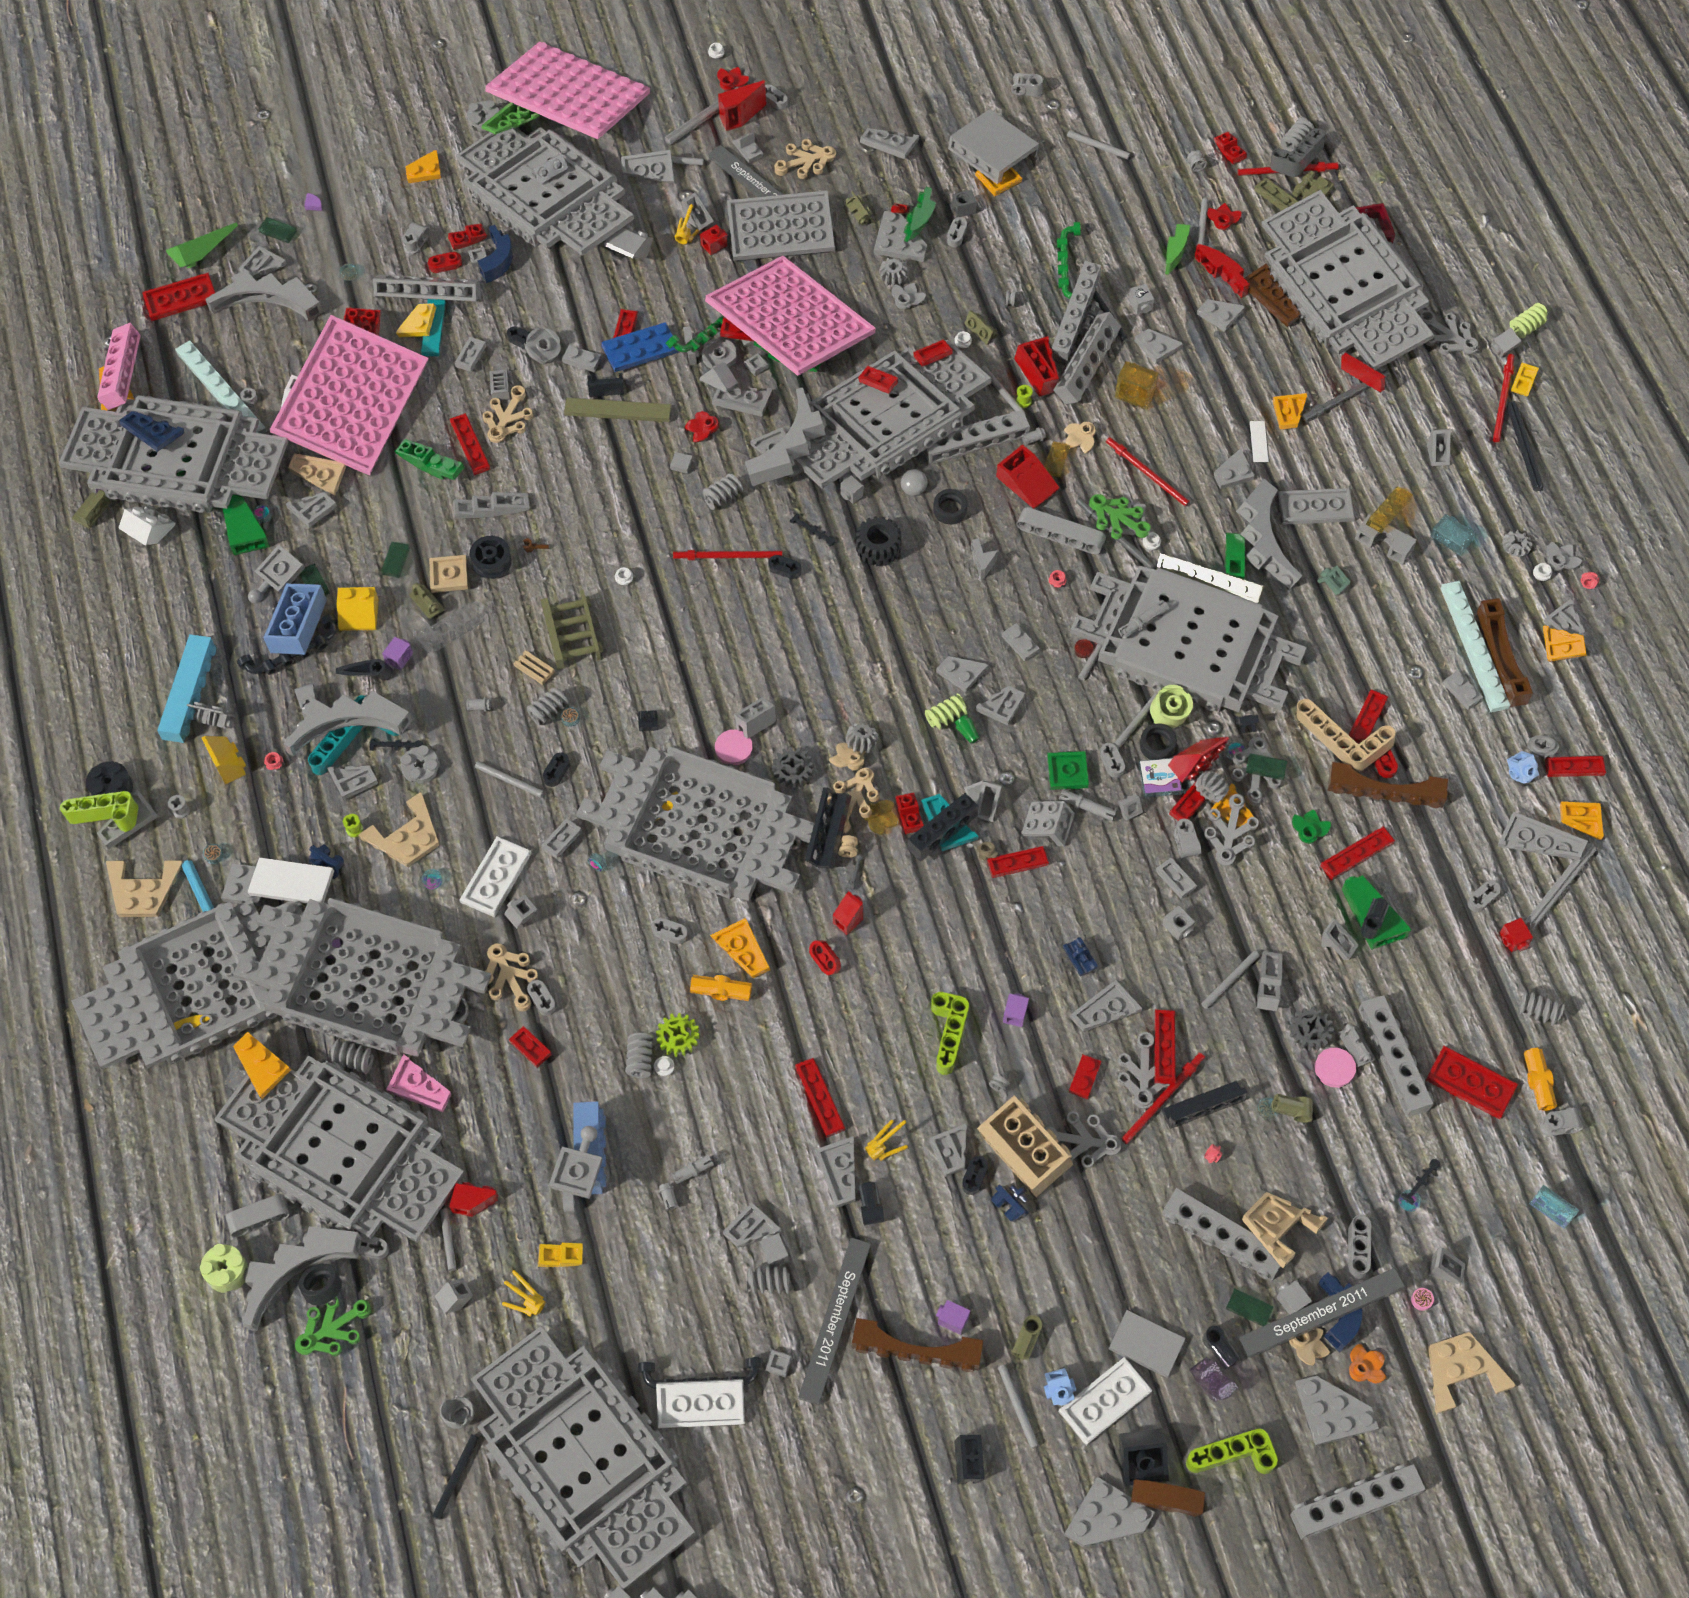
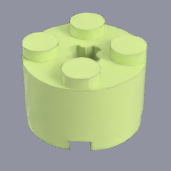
M1178 685L1163 687L1150 705V713L1154 723L1164 724L1170 728L1181 726L1193 708L1191 695L1187 694L1183 690L1184 688Z
M217 1244L204 1255L200 1271L203 1278L214 1290L221 1293L231 1290L235 1291L245 1283L244 1274L248 1265L245 1258L235 1247Z

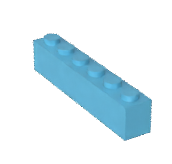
M189 634L157 730L162 740L184 743L186 736L190 733V723L194 719L195 708L189 707L187 704L194 705V702H200V692L205 687V677L207 672L210 671L212 656L216 653V645H214L211 637Z

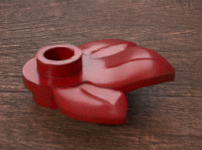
M739 67L728 72L720 68L717 72L720 87L726 91L744 86L749 81V76H741Z
M1224 203L1217 210L1208 208L1207 215L1209 219L1214 221L1216 228L1226 230L1231 224L1237 223L1240 220L1241 211L1231 212L1228 205Z
M700 411L695 414V419H691L686 423L685 429L694 432L693 442H700L707 439L710 433H715L718 430L719 421L707 412Z

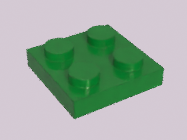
M1085 751L1047 753L1050 790H1063V788L1086 789L1089 787Z

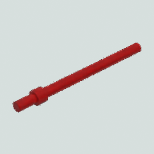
M1338 162L1309 164L1303 171L1325 172V170L1338 169ZM1270 167L1244 168L1237 171L1238 176L1279 173Z
M1508 354L1507 362L1503 369L1504 379L1493 435V442L1496 443L1500 442L1511 375L1514 374L1515 367L1513 363L1515 355Z
M1111 437L1106 440V443L1115 450L1116 454L1127 459L1183 506L1186 507L1190 501L1128 452L1123 444H1118Z
M674 551L673 559L695 561V559L770 558L774 555L782 556V551Z
M1199 1052L1190 1063L1187 1062L1184 1065L1182 1072L1176 1077L1175 1084H1170L1121 1138L1125 1144L1130 1142L1187 1077H1191L1196 1072V1067L1205 1059L1202 1053Z

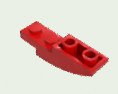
M1198 244L1195 251L1196 260L1215 279L1221 276L1235 293L1241 298L1245 297L1248 293L1249 283L1243 278L1244 269L1224 253L1209 246Z

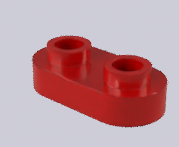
M458 252L435 255L428 260L429 270L433 273L458 269L462 265V258Z
M1391 749L1374 761L1376 769L1382 777L1392 778L1396 775L1398 764Z
M813 941L809 946V953L824 974H837L841 969V962L826 941Z

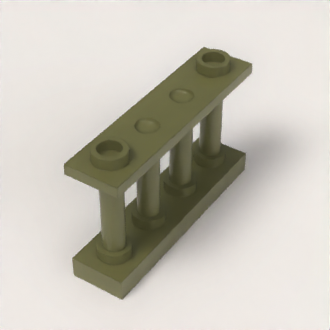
M584 589L580 590L582 599L553 606V604L549 605L548 598L540 599L557 670L565 669L563 661H567L568 658L595 652L597 661L601 660L600 653L603 652L601 641L597 642L588 608L591 607L589 596H585ZM584 606L585 615L558 621L557 619L553 620L552 615H555L556 612ZM588 622L590 629L561 636V634L557 635L556 630H559L561 627ZM592 637L593 645L569 651L560 650V646L563 643Z

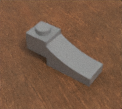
M849 471L839 478L841 482V495L845 500H849L854 504L863 497V485L856 480V475L853 472Z
M1262 952L1257 994V1008L1272 1011H1277L1283 954Z

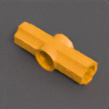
M693 975L690 986V993L709 995L713 999L720 1001L728 1000V998L749 1001L752 991V983L734 981L723 975H716L714 978Z
M1539 1048L1526 1050L1524 1057L1528 1068L1527 1080L1530 1089L1534 1091L1538 1110L1550 1111L1555 1109L1557 1102L1553 1091V1075L1551 1070L1547 1069L1543 1050Z

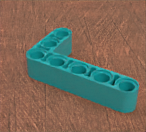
M360 695L354 701L361 705L366 695ZM364 725L342 727L329 731L308 757L312 772L316 775L325 774L328 771L327 768L335 763ZM380 728L381 730L387 732L388 734H390V735H392V736H398V735H399V734H397V733H395V732H392V731H390V730H388V729Z

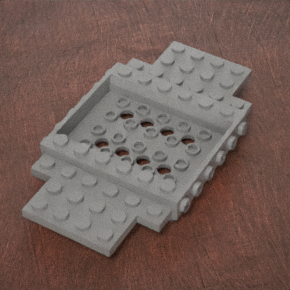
M540 127L528 136L518 128L496 135L490 132L456 155L457 160L473 172L463 181L471 189V197L474 202L482 205L496 219H500L506 227L513 229L517 235L522 236L527 243H531L535 247L542 244L548 249L562 240L583 256L634 220L633 214L616 202V200L625 195L624 188L617 184V177L553 130L545 131ZM562 153L568 169L539 184L537 177L534 178L532 175L533 168ZM570 176H577L574 180L568 179ZM523 178H531L528 182L522 181ZM557 185H564L561 189L556 188ZM510 187H514V188L518 187V188H517L516 190H514V191H510V190H509ZM544 194H552L548 198L542 197ZM531 203H539L535 207L529 206Z
M1319 190L1262 221V227L1277 245V247L1265 253V258L1271 265L1270 275H1273L1274 282L1277 281L1279 287H1282L1284 294L1292 300L1293 305L1300 312V317L1306 320L1308 328L1315 332L1318 341L1323 343L1325 347L1332 345L1336 352L1341 354L1354 346L1368 366L1376 370L1433 339L1434 334L1417 314L1419 310L1429 306V300L1422 293L1423 282L1414 275L1413 269L1406 265L1402 255L1395 251L1393 244L1387 241L1383 231L1376 227L1375 221L1369 218L1367 214H1360L1354 205L1338 213L1323 192ZM1356 249H1363L1364 253L1356 255L1354 251ZM1341 257H1348L1349 262L1341 263L1339 259ZM1333 265L1335 268L1333 271H1326L1325 266ZM1318 273L1320 277L1318 279H1311L1310 275ZM1375 273H1381L1383 274V278L1375 279L1373 275ZM1360 281H1366L1368 282V286L1360 287L1358 283ZM1346 289H1351L1353 291V294L1347 296L1343 293V291ZM1331 297H1335L1338 299V302L1331 304L1328 300Z
M946 340V342L953 349V354L923 367L913 357L914 351L910 347L899 354L896 351L891 352L869 366L898 377V383L888 394L860 383L858 377L864 371L863 369L812 400L809 406H813L814 411H819L820 416L826 420L827 427L824 428L826 435L811 439V446L808 447L810 454L793 460L820 488H824L849 471L853 472L861 481L872 474L879 479L898 466L903 465L904 462L912 457L917 456L920 452L930 448L939 440L944 439L955 430L960 429L963 426V417L975 410L974 404L967 398L989 385L991 377L949 340ZM892 393L899 394L896 398L889 397ZM852 401L860 402L857 406H852L850 403ZM902 403L910 404L907 408L900 407ZM863 411L871 412L867 416L861 414ZM913 413L921 414L918 418L911 417ZM873 421H881V422H882V423H881L880 425H878V426L872 425V422H873ZM884 431H892V434L888 436L882 433Z
M137 396L135 400L127 399L125 404L118 406L116 412L82 407L59 461V466L65 469L91 472L87 482L88 487L104 490L106 496L110 499L141 502L147 505L154 504L180 510H193L199 513H211L213 507L227 509L233 494L268 499L288 440L285 437L256 433L259 425L258 418L245 417L241 411L236 409L172 401L151 396ZM131 411H136L152 417L155 421L161 423L163 421L168 422L172 427H182L185 433L158 451L155 457H148V453L155 450L122 427L119 420ZM197 428L203 429V431L199 434L193 433V431ZM197 442V446L194 448L188 447V444ZM186 456L192 457L191 461L187 463L182 462V459ZM147 465L152 466L150 471H142L143 467ZM181 470L186 471L185 476H176V474Z
M252 899L236 907H233L230 901L221 903L212 910L201 912L192 919L183 920L172 928L163 929L152 937H146L139 943L124 947L123 950L118 952L121 959L102 967L109 984L71 1000L101 1070L139 1052L147 1069L167 1060L169 1065L178 1063L191 1054H198L210 1045H217L227 1037L236 1036L242 1030L253 1028L260 1022L275 1018L278 1015L265 1010L263 1004L270 988L235 978L233 975L241 957L257 962L261 961L274 932L272 929L257 924L259 914ZM289 901L276 907L297 915H303L298 902ZM207 948L215 950L211 957L204 956V951ZM215 964L222 965V970L218 973L211 971L212 966ZM176 965L177 971L174 974H168L166 972L168 966ZM223 980L230 982L229 987L226 989L219 988V983ZM178 981L185 983L184 988L181 990L174 989V984ZM186 997L192 998V1003L189 1006L184 1007L181 1005L182 999ZM228 997H237V1002L234 1005L226 1004ZM194 1013L202 1015L200 1018L201 1025L193 1028L190 1022L183 1024L181 1028L176 1030L173 1024ZM204 1017L210 1018L207 1022H202Z
M308 1056L297 1072L291 1069L263 1099L259 1097L248 1074L214 1118L217 1123L246 1139L235 1154V1157L249 1166L248 1169L252 1173L251 1177L259 1183L264 1181L269 1184L267 1187L273 1192L278 1193L280 1191L284 1193V1197L292 1203L297 1201L302 1204L301 1208L310 1214L312 1212L319 1215L318 1218L324 1223L328 1224L331 1222L335 1224L337 1230L357 1231L371 1240L381 1224L385 1223L417 1243L453 1192L455 1184L459 1183L465 1174L460 1168L433 1153V1150L443 1136L429 1126L426 1115L420 1111L413 1112L410 1110L409 1105L403 1101L396 1102L393 1100L394 1097L385 1091L383 1093L379 1092L372 1083L368 1081L366 1083L362 1082L357 1074L345 1072L344 1068L336 1062L332 1064L326 1060L325 1063H320ZM337 1104L345 1105V1110L341 1114H336L334 1107ZM332 1121L333 1127L328 1131H324L322 1129L323 1122ZM370 1124H377L379 1126L376 1133L370 1134L367 1132ZM312 1138H320L321 1143L318 1147L312 1148L309 1146ZM360 1140L367 1143L366 1148L362 1151L355 1149V1144ZM302 1154L307 1155L309 1158L308 1162L304 1165L297 1163V1158ZM348 1157L353 1158L354 1165L350 1168H345L343 1161ZM341 1175L342 1181L340 1184H331L332 1176Z
M540 1326L471 1378L475 1387L494 1411L492 1416L477 1426L488 1441V1444L485 1446L489 1452L486 1455L493 1465L497 1462L501 1467L498 1472L504 1481L510 1480L514 1485L511 1490L519 1500L521 1497L524 1499L526 1505L523 1507L530 1517L533 1515L537 1517L539 1522L536 1525L543 1535L546 1533L550 1535L552 1540L549 1543L556 1553L558 1551H561L563 1555L568 1553L579 1569L598 1555L622 1589L626 1590L696 1534L670 1499L687 1483L676 1469L678 1465L675 1459L678 1456L671 1447L667 1449L662 1443L665 1439L658 1430L655 1432L649 1426L652 1424L651 1420L645 1413L640 1414L637 1410V1407H639L633 1396L628 1398L625 1394L626 1387L621 1380L615 1381L611 1375L614 1372L607 1362L603 1364L600 1359L594 1361L584 1346L565 1359L542 1326ZM593 1410H598L601 1413V1418L597 1422H592L588 1418L589 1413ZM574 1424H581L583 1426V1432L578 1436L571 1433V1427ZM561 1437L565 1439V1446L559 1450L555 1449L553 1441ZM619 1444L625 1445L627 1448L626 1454L621 1457L614 1454V1449ZM540 1451H544L548 1455L544 1463H537L535 1461V1455ZM605 1458L609 1461V1466L606 1470H599L596 1467L599 1459ZM588 1472L591 1475V1480L588 1484H581L578 1478L581 1473ZM563 1487H572L573 1494L570 1498H563L560 1492Z

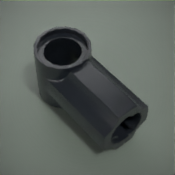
M1373 898L1362 924L1361 934L1367 939H1374L1378 936L1390 904L1382 898Z
M865 1182L859 1185L863 1225L885 1222L876 1182Z
M1211 1326L1203 1334V1344L1212 1351L1224 1370L1241 1359L1226 1339L1221 1327ZM1209 1333H1215L1218 1336V1342L1211 1341Z

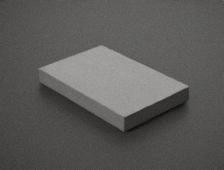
M1126 1310L1109 1350L1168 1378L1185 1338Z

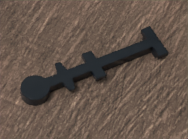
M796 513L790 520V523L794 524L796 522L809 530V534L812 535L814 533L818 536V539L825 540L828 546L835 544L834 537H828L825 535L826 531L821 533L817 530L818 526L812 527L800 520V514Z
M371 738L369 748L370 751H374V747H394V751H398V748L402 747L409 751V748H416L424 744L421 740H417L414 743H410L409 740L407 742H399V740H395V742H375V739Z
M1432 1159L1429 1163V1169L1422 1170L1425 1173L1422 1178L1416 1177L1415 1180L1418 1183L1408 1195L1403 1193L1400 1197L1413 1205L1415 1202L1412 1198L1422 1184L1424 1186L1428 1185V1182L1425 1180L1428 1176L1434 1177L1432 1171L1440 1168V1162L1437 1159Z

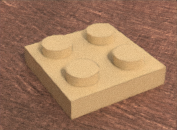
M466 555L429 558L431 593L468 589Z

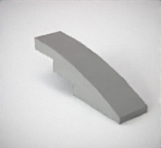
M492 492L491 496H473L472 500L454 499V518L494 517L529 510L528 493Z

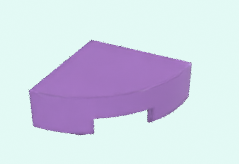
M307 193L305 210L322 211L320 199L313 194Z

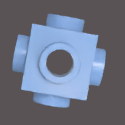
M1521 751L1507 759L1510 769L1509 774L1513 780L1529 783L1533 778L1539 776L1538 763L1534 755Z
M1065 1368L1045 1373L1047 1385L1044 1386L1047 1399H1052L1053 1405L1062 1406L1075 1400L1073 1392L1076 1391L1073 1378L1069 1379Z

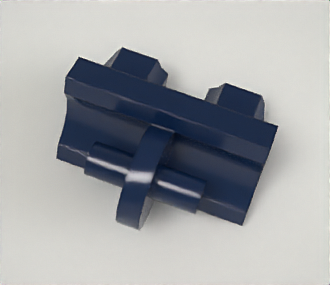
M325 844L318 848L312 845L309 848V851H311L309 864L333 868L332 878L336 879L339 875V869L344 865V859L340 855H335L333 858L329 857L331 850Z
M1081 937L1063 945V949L1080 977L1098 968L1097 963Z
M1000 1184L995 1188L997 1192L991 1201L998 1208H1001L1006 1202L1011 1205L1005 1213V1216L1011 1222H1015L1021 1216L1026 1217L1029 1214L1018 1201L1020 1199L1024 1204L1028 1201L1024 1195L1027 1191L1024 1186L1018 1189L1015 1185H1012L1010 1190L1014 1193L1013 1195Z

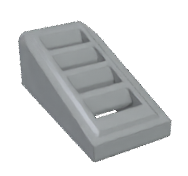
M507 369L489 371L492 398H498L500 401L509 400Z

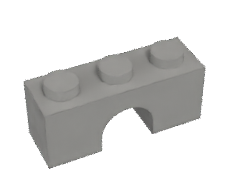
M1369 514L1358 528L1355 540L1370 548L1376 541L1388 543L1390 548L1387 557L1402 565L1413 551L1417 541L1411 535L1405 534L1394 526L1388 525L1379 518Z

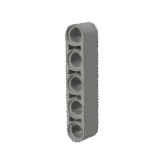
M1028 507L1023 508L1017 522V527L1022 531L1091 554H1099L1106 540V535L1099 530Z

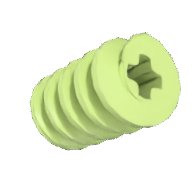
M1540 303L1534 304L1518 317L1511 320L1510 328L1514 330L1518 337L1525 338L1532 331H1535L1547 322V309Z
M957 693L956 696H951L950 700H944V704L938 703L937 707H931V711L925 710V716L931 727L934 728L936 726L940 730L942 729L941 723L948 726V719L953 723L954 716L959 719L961 712L967 715V708L964 700Z

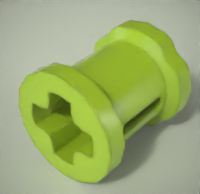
M1028 385L1018 387L1016 402L1021 408L1031 405L1032 388Z
M349 814L343 818V824L348 836L355 838L363 832V826L356 814Z

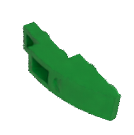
M926 186L923 192L920 191L917 198L919 203L914 207L912 213H908L906 218L908 223L903 231L905 233L904 241L908 242L918 236L932 215L936 202L930 200L932 188Z
M405 439L395 451L397 455L410 464L442 480L445 477L455 480L465 468L463 463L436 454L433 448Z
M1226 533L1225 573L1244 579L1245 537L1238 533Z

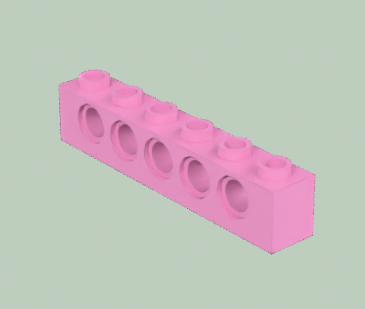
M131 323L112 331L97 397L99 402L108 410L125 404L141 336Z

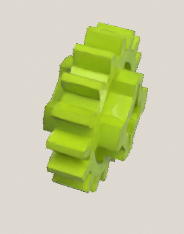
M678 1013L677 1017L670 1014L669 1020L664 1017V1024H658L659 1030L656 1031V1036L658 1037L656 1039L657 1044H661L660 1049L662 1051L667 1049V1055L674 1052L675 1057H677L678 1053L681 1052L685 1056L686 1050L692 1052V1045H698L697 1039H700V1035L697 1032L699 1027L694 1026V1019L689 1021V1015L682 1018L681 1013ZM687 1027L690 1029L691 1035H689V1033L686 1032ZM665 1034H666L667 1037L669 1038V1042H667V1041L665 1040V1038H664Z

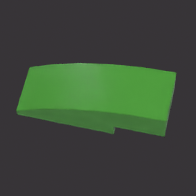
M1176 224L1175 237H1169L1165 269V274L1167 275L1175 269L1185 252L1190 225Z

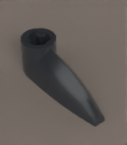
M381 659L365 660L336 668V674L357 677L376 676L384 681L388 680L393 673L391 666Z

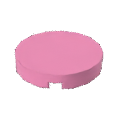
M737 729L728 730L718 736L715 742V753L724 764L740 765L750 758L752 754V741L750 738L744 737L743 731H738Z
M1341 1048L1323 1050L1315 1062L1316 1075H1318L1323 1084L1330 1087L1340 1088L1352 1081L1356 1072V1063L1353 1057Z

